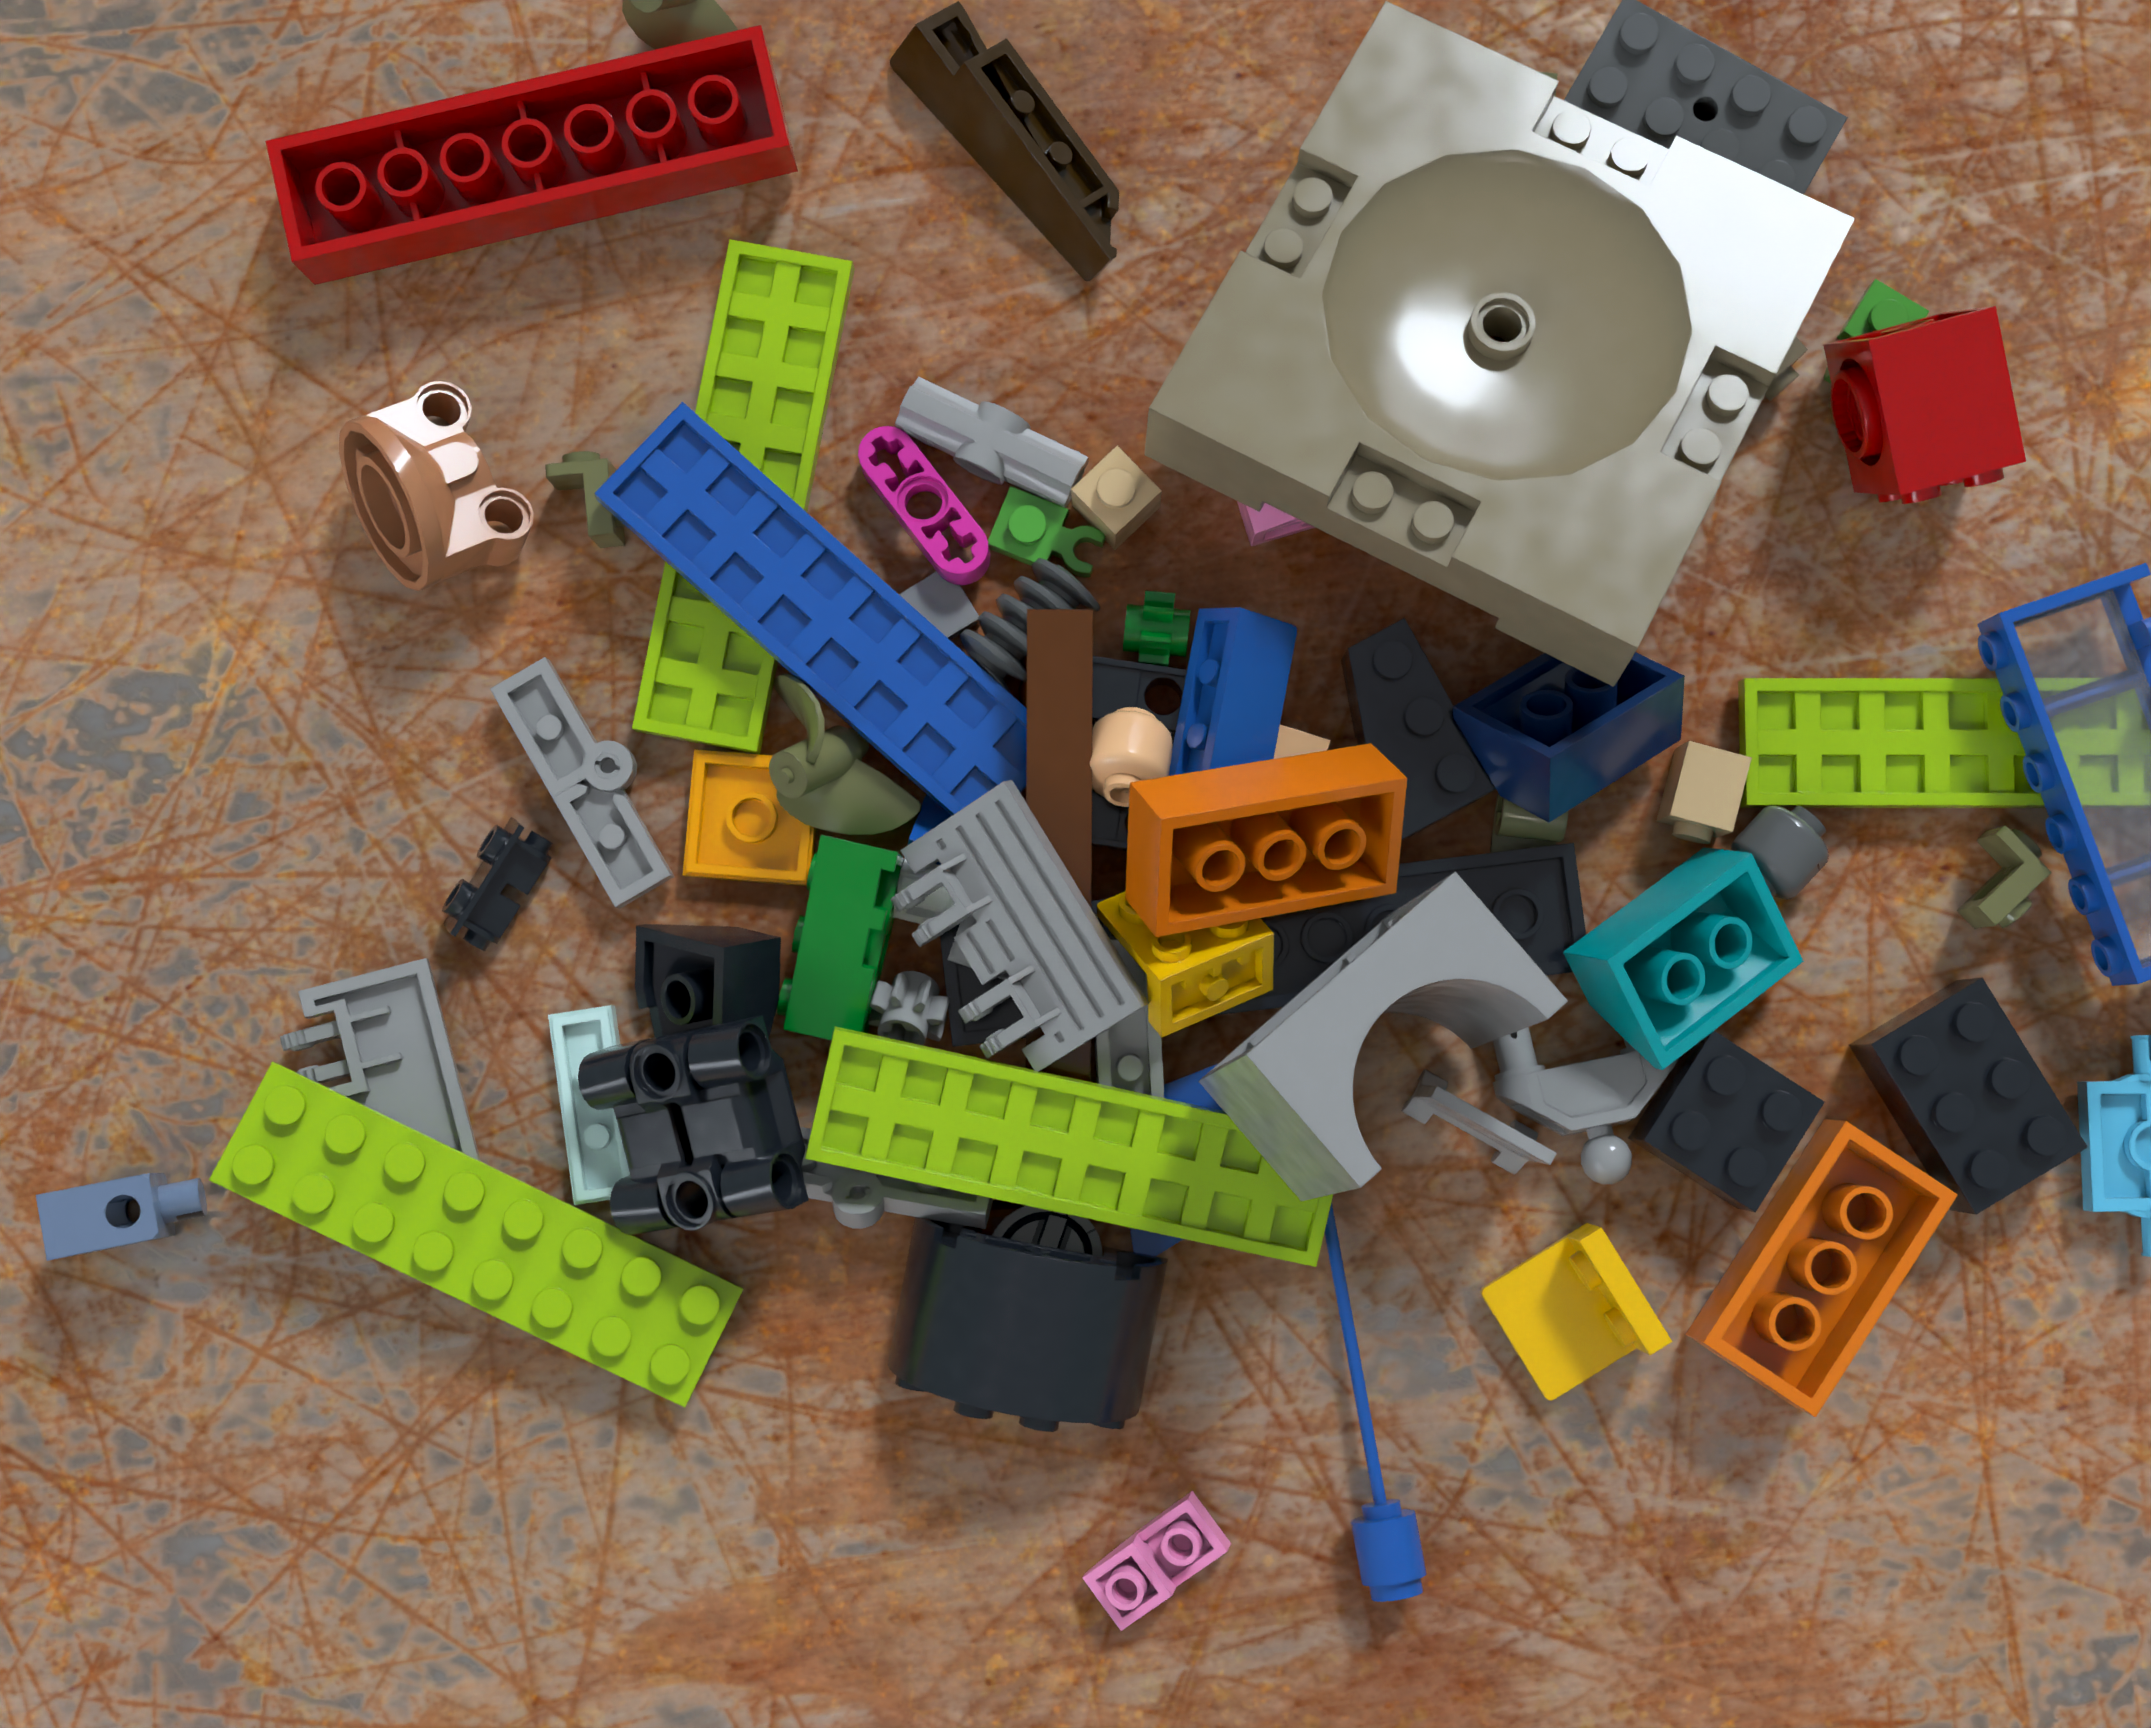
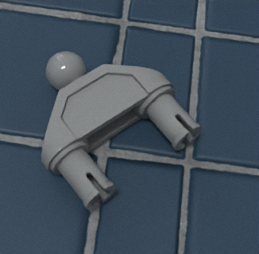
M1529 1027L1493 1040L1500 1073L1494 1076L1495 1082H1493L1496 1098L1513 1110L1561 1136L1587 1132L1588 1141L1584 1144L1581 1152V1165L1585 1174L1600 1184H1615L1622 1181L1629 1174L1632 1166V1153L1628 1145L1620 1137L1614 1135L1612 1126L1626 1124L1637 1117L1671 1072L1678 1059L1664 1070L1656 1069L1624 1039L1626 1048L1620 1050V1055L1545 1070L1544 1065L1537 1064Z

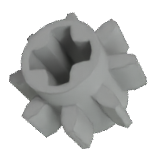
M904 971L894 977L892 985L883 981L877 982L870 1002L872 1009L868 1024L879 1026L878 1035L881 1037L918 1045H924L926 1037L940 1041L947 1020L946 1012L950 999L946 996H938L939 986L928 975L916 971Z

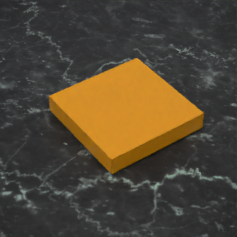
M694 749L683 876L807 886L808 873L815 851L817 828L799 821L780 805L776 796L777 789L769 773V763L772 755Z

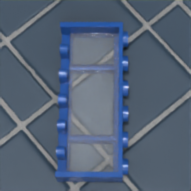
M2147 563L1998 613L1977 624L1981 633L1978 637L1980 656L1985 666L1990 671H1995L2003 692V696L2000 699L2002 715L2008 727L2012 731L2018 732L2026 754L2023 758L2025 777L2031 788L2041 794L2049 815L2045 822L2048 838L2053 848L2058 853L2063 854L2072 877L2068 882L2071 900L2079 913L2087 917L2095 939L2091 943L2093 959L2100 972L2104 976L2109 977L2112 986L2140 984L2151 980V617L2143 619L2130 585L2151 575Z

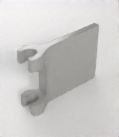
M1426 1069L1419 1076V1083L1413 1095L1402 1107L1401 1111L1423 1124L1435 1114L1499 1150L1494 1153L1491 1162L1513 1175L1528 1161L1551 1165L1557 1154L1536 1142L1538 1132L1517 1120H1513L1508 1126L1446 1091L1448 1082Z

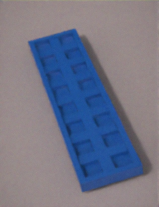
M681 402L594 493L598 502L793 676L800 679L811 692L950 816L1003 781L1013 780L1020 793L1026 788L1027 708L684 402Z

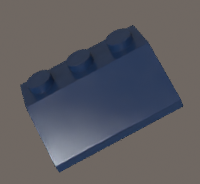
M1635 652L1613 687L1543 653L1454 705L1453 718L1499 795L1550 823L1681 740L1685 676Z

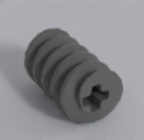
M1038 558L1032 564L1033 573L1038 583L1024 576H1020L1014 581V587L1020 600L1007 594H1001L996 599V604L1002 618L986 611L978 617L979 625L985 636L969 629L964 630L960 634V639L967 655L1009 693L1010 691L1004 680L1007 675L1025 683L1027 682V671L1022 662L1027 657V609H1076L1079 604L1096 612L1101 609L1092 594L1071 573L1060 565H1055L1045 559Z

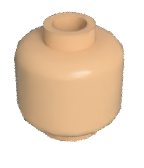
M1137 707L1117 709L1115 712L1107 714L1098 720L1092 729V757L1090 760L1092 788L1097 794L1103 796L1114 805L1129 807L1130 782L1169 776L1173 748L1171 733L1152 713Z

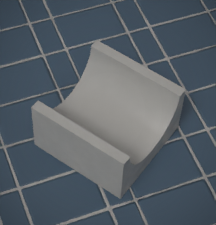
M1455 871L1384 918L1198 1082L1230 1117L1301 1201L1361 1188L1382 1169L1364 1142L1358 1127L1353 1103V1078L1357 1057L1366 1035L1382 1013H1405L1427 1018L1452 1031L1472 1049L1549 1019L1568 1000Z

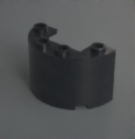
M915 1217L888 1358V1367L896 1375L895 1384L897 1386L913 1391L929 1392L955 1401L954 1411L963 1416L990 1419L995 1411L1020 1416L1019 1424L1045 1432L1057 1431L1059 1422L1090 1423L1103 1428L1122 1429L1124 1428L1125 1420L1138 1414L1168 1262L1167 1258L1105 1247L1103 1257L981 1234L977 1233L978 1228Z

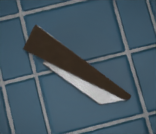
M959 1L915 24L890 59V66L893 71L1085 281H1090L1098 276L1117 256V248L1112 247L1110 244L1111 220L1119 210V190L1007 38L987 49Z

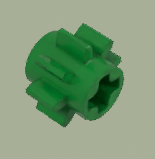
M1145 590L1144 605L1127 604L1123 651L1139 653L1138 663L1164 667L1169 665V656L1186 657L1191 610L1174 608L1175 593Z

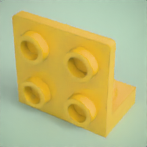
M1126 891L1097 903L1098 918L1147 974L1148 1022L1161 1038L1273 990L1274 933L1261 918L1155 937L1125 899Z
M1589 1223L1582 1225L1488 1283L1480 1291L1482 1298L1543 1397L1550 1401L1566 1393L1635 1349L1652 1355L1672 1342L1602 1227Z

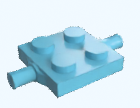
M2151 1035L2130 1036V1039H2132L2133 1074H2127L2113 1081L2077 1082L2079 1133L2087 1145V1148L2080 1152L2083 1211H2121L2134 1217H2141V1256L2151 1257Z

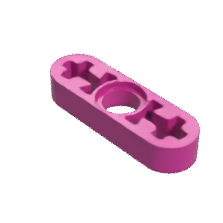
M882 426L867 433L859 445L858 457L863 475L873 490L944 580L955 585H967L979 580L989 567L990 552L987 537L977 522L906 432L896 427ZM885 449L891 455L898 452L901 470L907 477L900 485L896 474L886 463H878L876 455L878 451ZM919 492H932L942 500L940 511L929 519L914 518L906 510L910 498ZM948 526H950L951 535L961 547L966 548L973 544L971 547L973 559L965 564L958 557L948 561L951 558L949 545L941 534Z

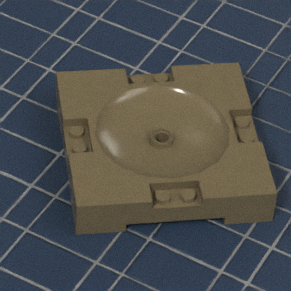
M1385 1L1300 147L1298 162L1246 252H1239L1150 405L1144 455L1259 512L1264 503H1267L1498 617L1496 629L1614 687L1638 649L1722 483L1721 480L1768 387L1777 374L1855 218L1681 137L1676 136L1669 149L1555 97L1554 95L1559 83L1558 80ZM1489 336L1500 337L1506 342L1495 341Z

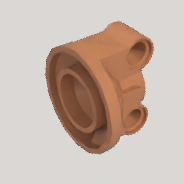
M444 381L429 382L420 387L416 395L411 399L347 421L339 434V455L342 470L356 514L372 546L388 570L405 587L416 591H421L482 565L498 567L510 564L521 553L532 527L534 517L531 504L522 494L513 489L496 487L490 468L481 450L474 440L465 433L471 417L472 406L469 398L461 388ZM426 417H440L446 420L450 426L435 425ZM487 522H501L507 525L513 533H499L493 530Z

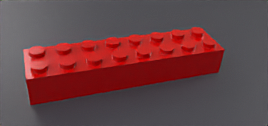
M761 25L265 141L291 261L314 285L798 172L771 54Z

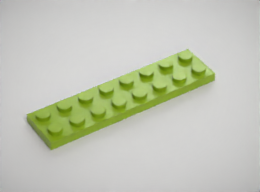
M729 239L695 413L807 512L855 271L854 264L850 260ZM666 561L632 729L640 733L760 754L778 661Z
M1744 678L1738 682L1739 754L1752 757L1740 808H1765L1767 806L1795 808L1796 806L1803 808L2046 807L2041 794L2031 788L2025 777L2023 758L2026 754L2018 732H2014L2008 727L2002 715L2000 699L2003 696V692L1997 678ZM2034 678L2042 699L2102 679ZM2134 689L2049 717L2082 808H2151V734Z
M835 1026L805 1154V1159L1313 1267H1317L1333 1194L1301 1201L1224 1111L1047 1072H1037L1033 1069Z
M276 1062L271 1063L209 1178V1181L684 1408L743 1291L742 1287L635 1235H627L621 1232L618 1227Z

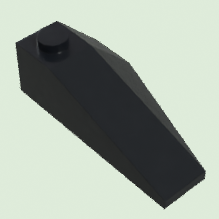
M637 925L635 992L639 1009L649 1008L654 1037L763 1015L769 1038L779 1001L781 937L731 926ZM673 1102L671 1107L684 1158H694L682 1108L676 1102Z

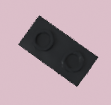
M512 817L504 829L498 825L491 829L477 852V858L483 861L470 882L461 879L455 885L442 908V912L449 915L443 923L448 932L456 937L462 926L469 928L463 939L482 951H486L491 942L498 944L504 931L520 908L518 903L501 894L505 885L508 883L528 895L542 871L552 859L547 853L553 843L532 830L526 840H523L519 836L524 827Z

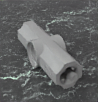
M919 376L915 383L909 387L900 405V411L895 422L896 428L903 430L908 435L928 446L935 447L954 456L953 460L968 472L995 484L1002 485L1004 481L1009 482L1064 508L1072 500L1071 488L1083 478L1089 462L1088 457L1079 451L1070 449L1055 440L1030 430L1031 426L1028 422L1008 409L987 401H982L978 405Z

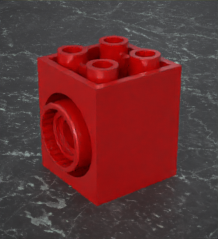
M1996 306L1943 312L1823 345L1831 380L1830 401L1832 415L1839 438L1845 447L1854 493L1877 494L1879 502L1901 499L1902 504L1916 503L1941 496L1940 486L1963 482L1964 487H1974L2004 479V467L2026 462Z

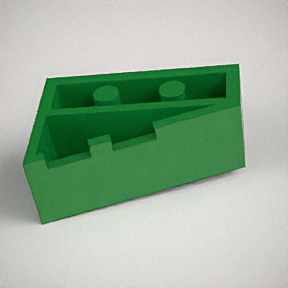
M825 835L820 836L818 852L813 856L807 878L806 888L810 893L805 916L800 915L792 942V952L798 953L793 979L785 978L777 1006V1015L786 1016L783 1030L832 1040L834 1026L868 1034L870 1027L868 1019L872 1009L870 1002L876 984L881 980L895 917H893L894 905L890 899L897 894L900 871L905 860L898 852Z

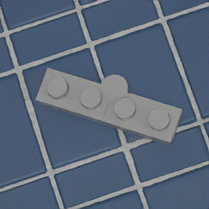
M544 657L490 688L614 906L620 909L674 878L675 876L625 791L633 783L637 775V763L634 755L628 748L615 741L604 740L597 743L551 661Z
M800 1127L805 1148L807 1149L811 1129ZM805 1154L801 1166L808 1198L832 1202L836 1219L844 1226L852 1229H863L872 1226L880 1220L884 1211L986 1229L994 1200L988 1197L805 1159Z

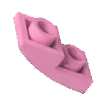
M1191 1491L1126 1539L1089 1569L1082 1578L1122 1631L1170 1598L1176 1587L1228 1552L1231 1542L1194 1492Z

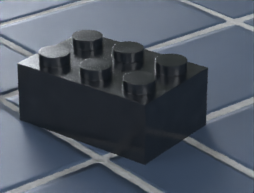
M1983 977L1956 980L1849 1044L1928 1175L1958 1194L1949 1208L1951 1211L1978 1214L2087 1148L2083 1138Z

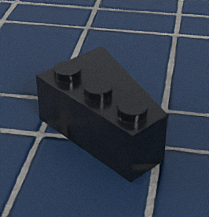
M1405 618L1347 649L1341 659L1354 734L1358 745L1373 744L1407 777L1401 842L1487 796L1496 789L1454 720L1453 704Z

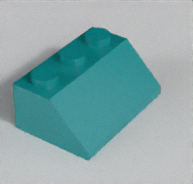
M1706 847L1695 853L1563 951L1589 1005L1654 1068L1664 1070L1804 962L1752 853Z

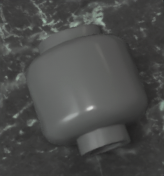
M1779 806L1765 807L1735 838L1731 845L1732 851L1752 853L1772 896L1785 900L1796 897L1829 860L1828 849L1821 838L1826 832L1824 825L1811 812L1801 806H1796L1792 811Z

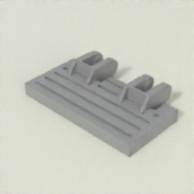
M1013 780L1003 781L901 850L914 874L924 872L939 861L941 865L890 899L898 912L914 908L922 903L925 897L942 886L946 888L955 905L940 915L934 916L918 926V929L912 934L918 946L921 947L931 942L970 916H973L977 923L955 936L954 939L982 985L991 982L1006 971L1010 976L958 1011L965 1023L978 1021L991 1013L995 1006L1012 997L1024 1016L1008 1028H1001L986 1038L985 1042L979 1046L986 1058L992 1057L1041 1027L1045 1035L1021 1049L1034 1071L1039 1072L1149 1004Z
M427 958L298 991L305 1018L311 1019L335 1013L336 1021L280 1036L283 1051H301L311 1048L318 1043L341 1038L346 1059L322 1066L305 1067L299 1069L297 1073L320 1084L351 1076L352 1082L333 1086L330 1089L481 1161L434 977Z

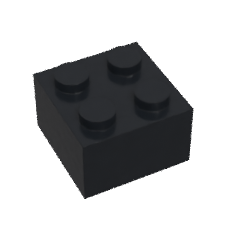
M1713 1031L1678 1058L1677 1063L1662 1083L1628 1139L1733 1207L1756 1213L1825 1101L1716 1031Z

